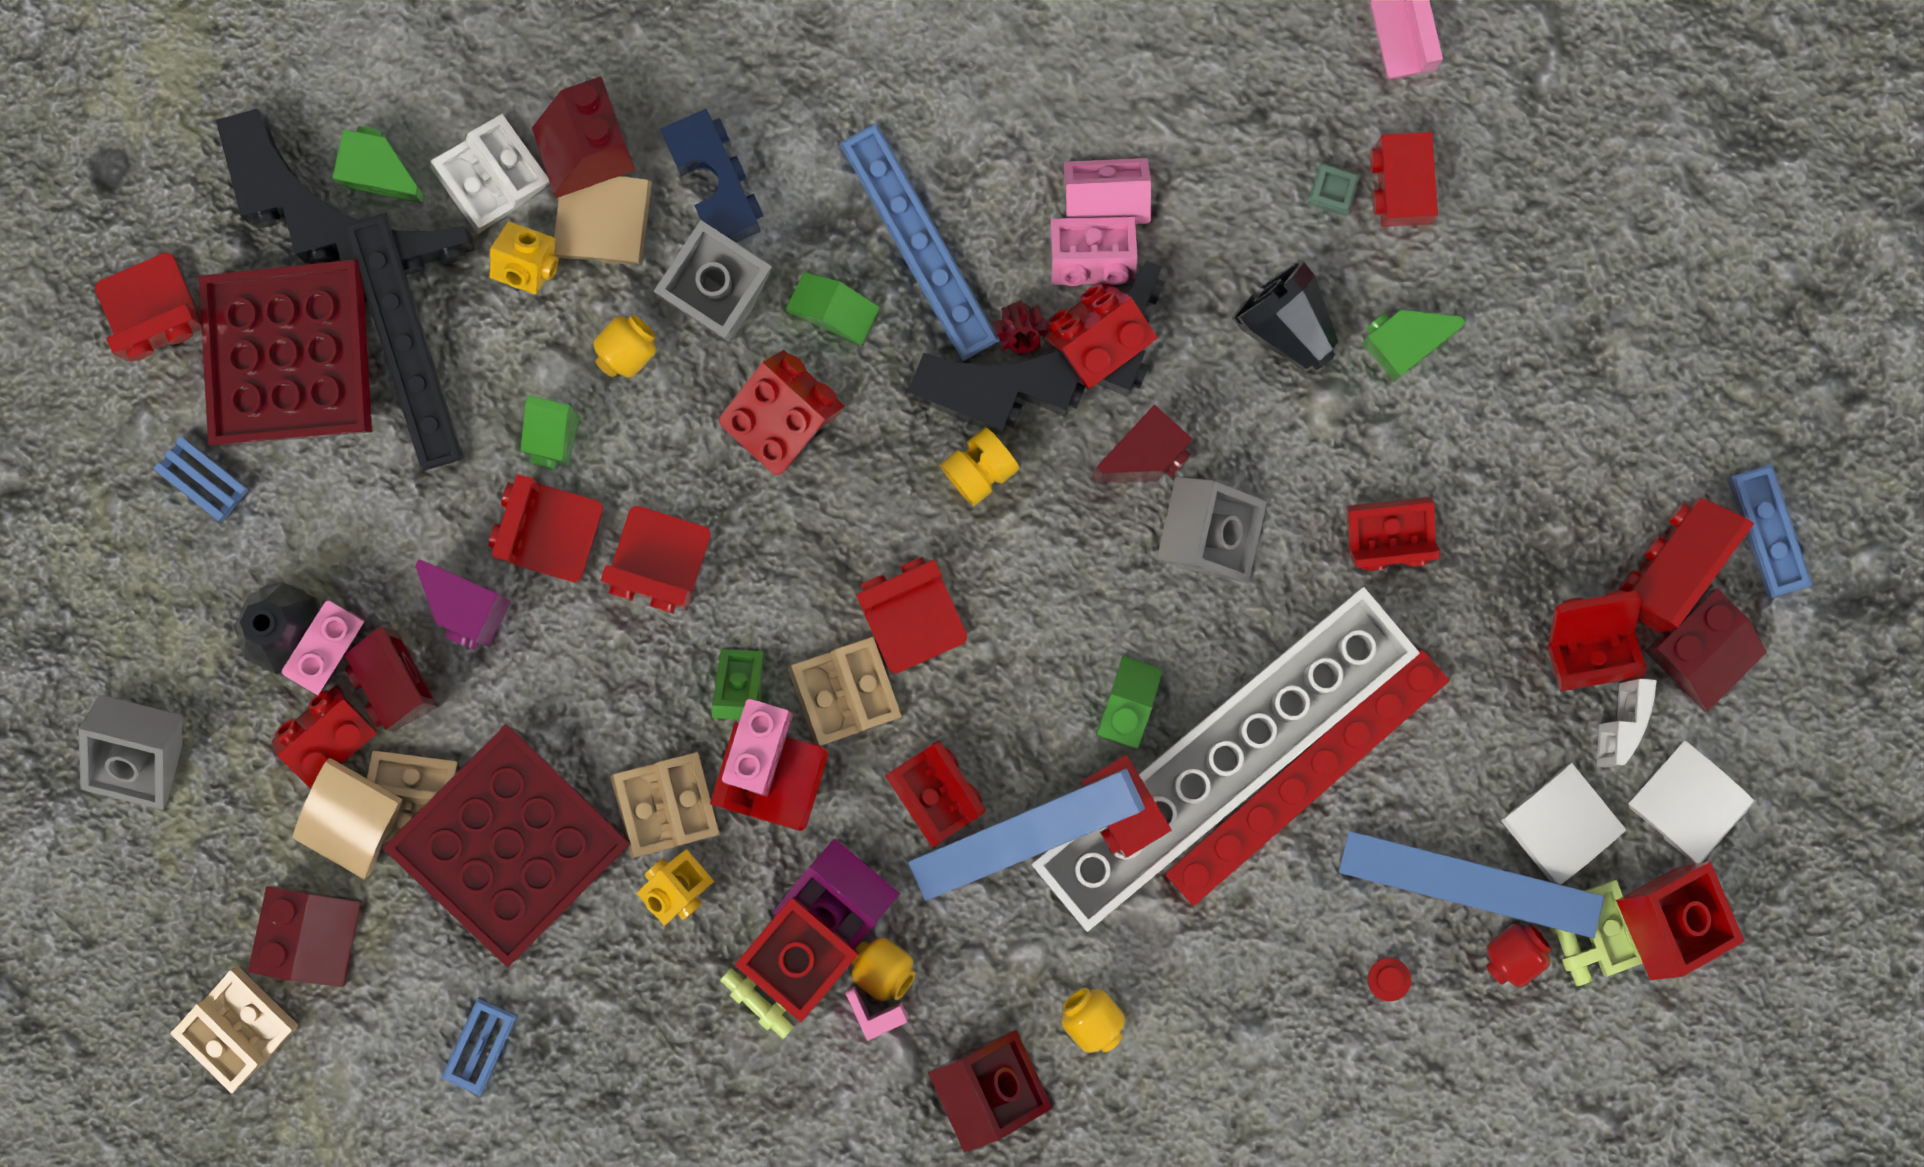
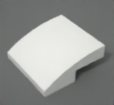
M503 114L469 132L466 141L430 161V169L477 234L512 213L550 184L547 175Z
M1636 679L1619 683L1617 721L1599 724L1597 767L1623 766L1633 755L1643 737L1652 712L1657 680Z
M1684 741L1629 802V808L1663 834L1664 839L1693 863L1697 864L1707 857L1753 805L1754 800L1714 763L1687 741Z
M1573 763L1564 766L1540 789L1528 795L1501 820L1549 881L1559 885L1563 884L1626 831L1625 827Z

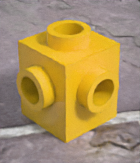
M508 221L490 248L489 278L536 295L546 280L551 281L556 274L559 258L554 256L555 238Z
M686 849L669 863L662 858L644 874L648 882L636 894L645 903L648 910L665 926L677 915L684 921L703 904L698 897L715 881Z

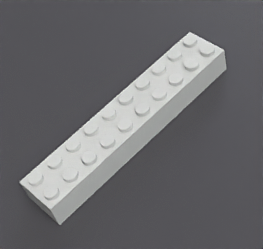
M1362 587L1138 773L1172 829L1171 832L1131 856L1124 858L1121 851L1114 855L1112 854L1100 834V831L1106 828L1103 827L1044 852L1030 865L1084 930L1088 932L1420 654L1419 651L1365 587Z

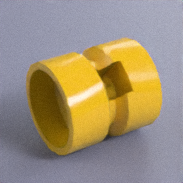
M984 427L967 441L968 449L965 452L957 449L939 464L947 478L973 507L992 493V484L994 482L1003 484L1020 470L1018 463L1007 448L987 427Z

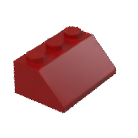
M1703 498L1696 499L1690 502L1689 505L1686 502H1682L1668 520L1673 526L1666 536L1662 538L1658 535L1644 552L1643 556L1648 560L1641 570L1637 572L1633 569L1618 588V590L1626 592H1640L1642 604L1638 620L1657 634L1678 628L1754 525L1752 521Z

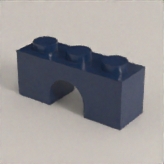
M706 108L661 128L664 140L681 176L695 170H707L716 175L719 180L715 193L709 199L694 205L700 220L735 243L761 232L757 219L764 217L754 193L748 196L744 193L740 181L747 178L737 155L729 158L723 144L730 140L720 117L712 120Z

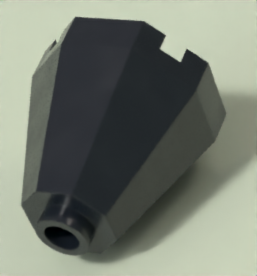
M1305 262L1300 264L1294 263L1270 279L1261 287L1264 290L1256 298L1254 295L1250 296L1231 317L1243 332L1301 369H1308L1313 366L1315 370H1318L1330 362L1336 355L1333 349L1337 345L1338 339L1316 277Z
M284 582L249 594L234 624L244 659L274 674L283 675L282 669L321 609L318 598Z

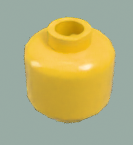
M631 314L629 318L618 315L612 319L593 341L594 350L598 355L595 363L610 377L614 378L619 374L623 377L633 378L655 355L656 345L653 340L657 336L650 326L636 315Z
M885 937L877 938L870 943L863 941L859 944L856 950L860 954L852 962L854 965L851 974L853 983L879 1002H885L891 998L899 1000L910 988L916 976V972L912 970L914 962L911 955Z
M1081 988L1073 993L1063 1004L1062 1028L1084 1052L1093 1053L1099 1050L1108 1052L1115 1048L1122 1040L1123 1035L1121 1031L1125 1025V1015L1104 990Z

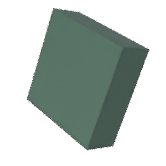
M1320 162L1307 205L1347 217L1361 174Z

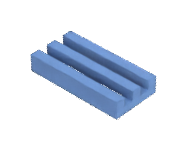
M179 436L175 441L176 445L172 450L169 449L164 455L165 459L161 463L158 462L153 469L216 520L223 523L249 489L188 440ZM183 452H188L235 490L231 497L183 460L180 457ZM174 464L223 502L224 506L218 509L173 473L170 468Z
M477 998L441 1079L481 1096L518 1015L503 1010V1008L497 1005H492L482 998ZM482 1012L489 1013L490 1015L462 1076L454 1074ZM500 1018L504 1020V1023L477 1082L474 1083L470 1079L496 1022Z

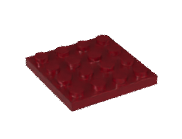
M358 260L198 276L209 446L372 433L364 289Z
M506 722L382 849L508 968L630 843Z

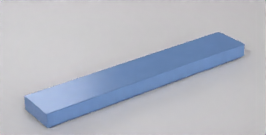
M877 123L840 142L843 153L962 363L999 344V338L996 336L995 331Z
M1126 768L910 860L908 864L925 901L1140 813L1145 807Z
M1351 831L1348 832L1338 872L1589 938H1595L1604 900L1602 895Z

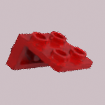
M162 253L102 279L95 285V292L114 334L106 338L112 353L127 362L147 358L154 353L155 349L167 344L172 345L190 339L193 333L201 330V317L179 265L175 257L170 253Z
M1110 284L1092 286L1081 295L1080 299L1082 301L1069 310H1060L1052 315L1046 322L1049 333L1042 335L1047 342L1064 354L1083 384L1089 389L1158 339L1132 297Z
M783 349L760 364L721 414L719 422L730 435L771 473L780 475L788 469L817 431L834 420L845 406L837 399L835 392L829 386L818 382L806 371L804 363L799 358L788 354Z
M516 474L514 483L508 482L503 492L501 506L505 507L506 510L501 524L495 523L490 534L488 547L493 549L491 556L501 562L569 582L577 583L581 581L603 513L602 504L597 500L542 485L533 478Z
M634 506L629 510L612 565L605 564L600 581L610 586L608 594L633 601L636 594L651 599L650 607L674 614L676 607L688 610L710 542L711 532L705 526L641 506Z
M924 557L912 560L900 567L903 574L886 580L884 574L862 583L863 591L856 594L888 669L892 673H901L961 646L967 640V633L944 585L935 559L927 563Z
M1616 590L1596 598H1571L1555 607L1547 649L1560 692L1645 677L1647 668L1635 634L1642 604L1639 591L1626 592L1624 590Z
M735 721L710 805L794 830H804L807 827L828 758L827 749L786 737L768 797L722 781L724 769L739 722Z

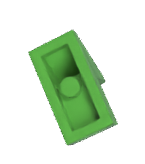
M721 649L712 701V718L740 720L746 700L752 699L761 702L764 651Z

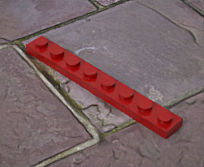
M1423 649L1418 650L1420 654L1319 737L1164 873L1193 907L1450 682Z

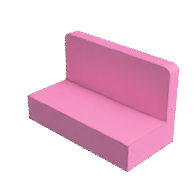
M1371 0V12L1387 79L1392 80L1437 70L1443 60L1430 0Z
M1148 158L1064 162L1066 218L1135 217V224H1148L1151 221V176Z
M856 985L849 987L845 992L867 1041L908 1022L909 1016L902 1001L870 1016Z

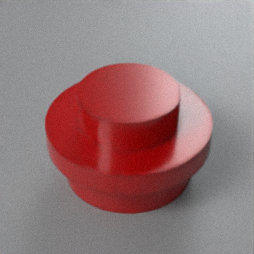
M1383 958L1376 961L1369 969L1367 976L1368 987L1377 998L1383 1001H1396L1404 997L1409 991L1411 975L1407 966L1401 961L1394 958Z

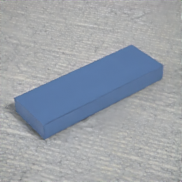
M1770 464L1729 477L1728 480L1740 515L1754 523L1747 533V537L1768 599L1811 586L1812 582L1773 465Z

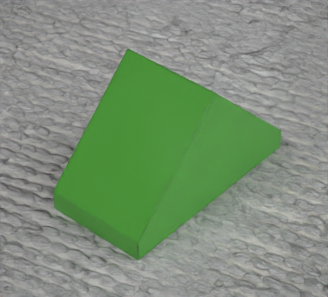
M803 272L786 307L787 312L860 346H863L880 310L879 306L842 282Z

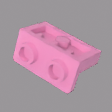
M1135 217L1061 218L1050 220L1052 284L1078 286L1081 284L1121 285L1123 283L1135 282L1137 272Z
M329 600L325 601L282 669V674L319 695L363 625L364 619L352 611H346Z
M746 700L722 781L768 797L793 714L789 710L756 700Z

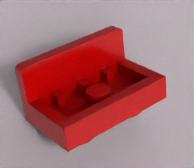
M1431 496L1346 506L1348 549L1355 567L1366 571H1379L1385 569L1390 564L1404 563L1408 566H1423L1428 564L1429 560L1441 558L1440 548L1436 543L1434 501Z
M336 685L329 691L324 690L319 695H316L310 701L308 709L297 719L292 718L284 722L276 731L272 744L276 755L311 789L324 763L329 758L342 764L375 736L377 732L374 726L346 699L344 692Z
M939 740L885 775L932 848L986 812L979 792L974 786L968 784L958 769L956 757Z

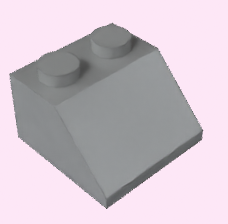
M700 220L654 289V292L675 308L731 343L754 308L773 267Z
M1175 477L1156 560L1185 570L1249 584L1267 501L1213 480Z
M99 694L79 727L81 790L164 810L182 749V715Z

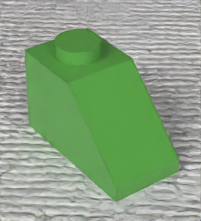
M358 126L356 132L343 129L332 177L341 188L421 204L424 203L425 195L394 148L385 137H382L383 133L381 131L364 126Z
M1400 310L1393 317H1390L1385 312L1366 328L1370 335L1362 344L1393 382H1395L1458 332L1466 322L1461 316Z
M527 395L521 451L526 456L531 457V465L549 470H555L556 464L568 466L581 418L570 405Z
M1122 656L1095 737L1137 750L1153 707L1163 669Z

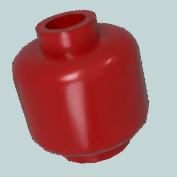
M1519 923L1510 925L1490 941L1486 948L1491 960L1486 964V967L1501 985L1509 981L1512 985L1522 988L1544 972L1551 962L1548 954L1552 951V948L1544 936L1532 924L1526 927Z

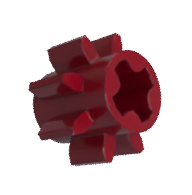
M1019 300V302L1012 303L1007 307H1002V320L993 322L996 336L1000 339L1002 349L1007 350L1011 347L1012 350L1023 355V353H1028L1035 348H1040V335L1049 333L1040 306L1036 305L1031 308L1028 304Z

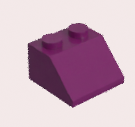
M418 559L415 568L436 624L448 629L445 638L473 650H476L479 643L490 647L511 601L493 591Z
M834 838L808 867L773 913L777 915L791 897H795L851 946L856 948L899 897L900 893Z

